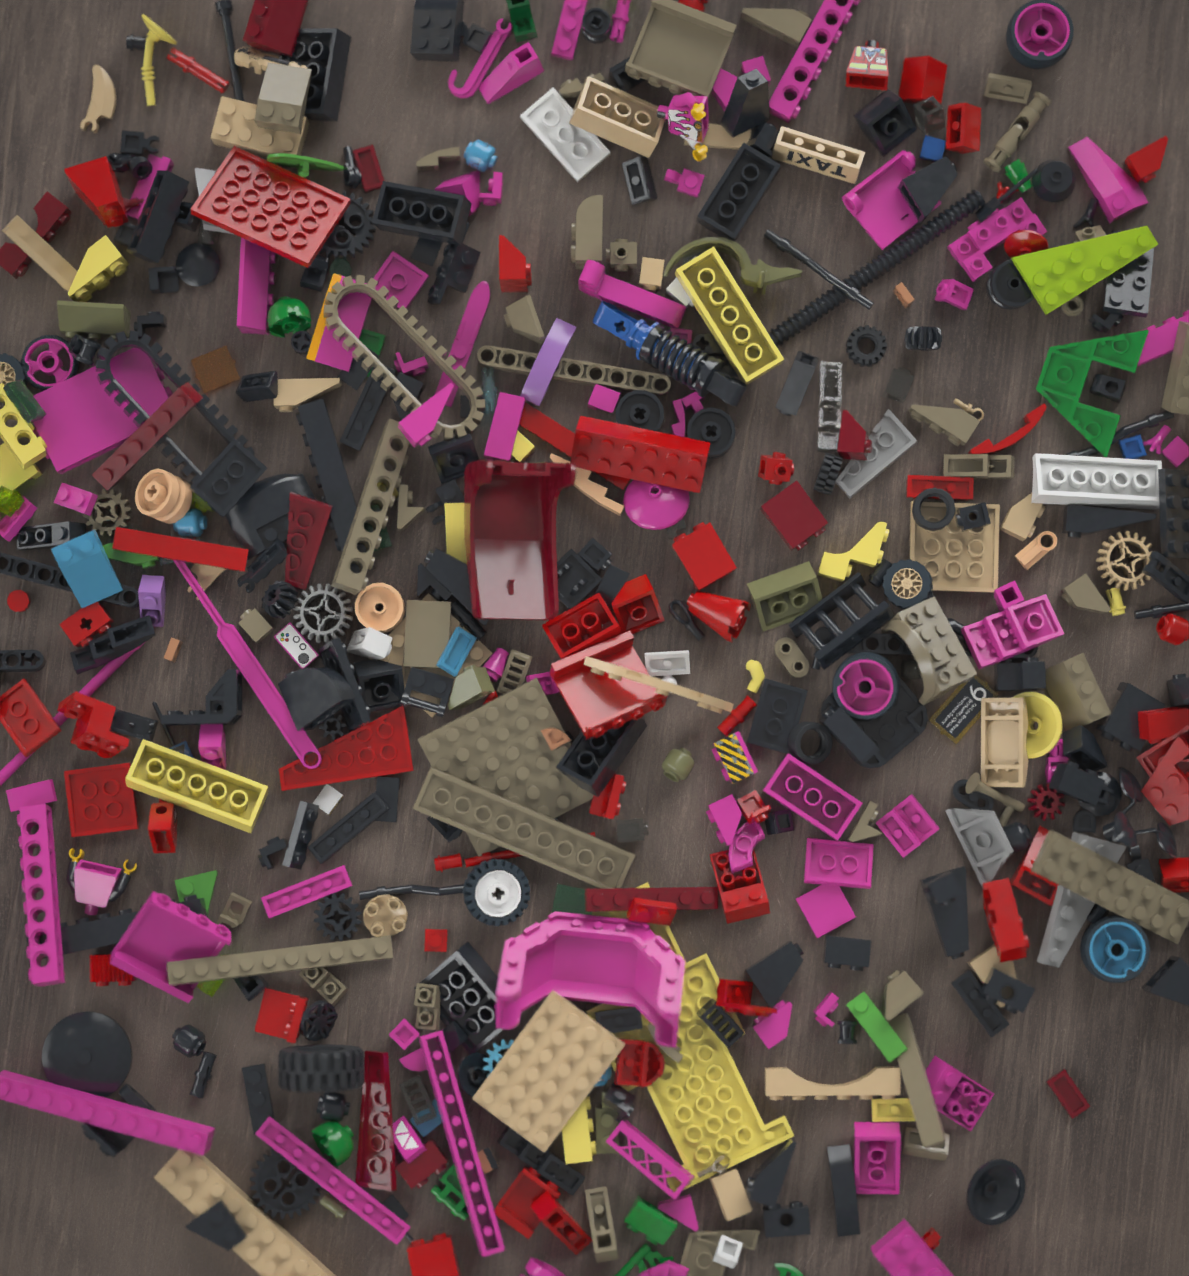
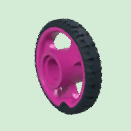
M44 335L32 340L26 346L21 359V367L24 369L23 372L26 380L33 387L44 391L76 376L79 360L75 359L68 351L70 343L64 338L55 335ZM46 343L49 344V351L40 353L37 361L30 360L32 353L37 347ZM64 348L70 357L69 371L62 370L63 362L58 356L59 352ZM53 358L55 360L54 366L46 368L45 362ZM41 370L48 376H55L56 383H42L36 380L33 375Z

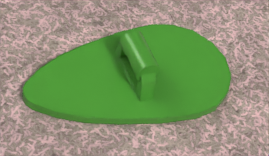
M287 153L267 155L268 162L279 166L298 168L297 175L304 178L309 175V169L344 171V166L321 159Z

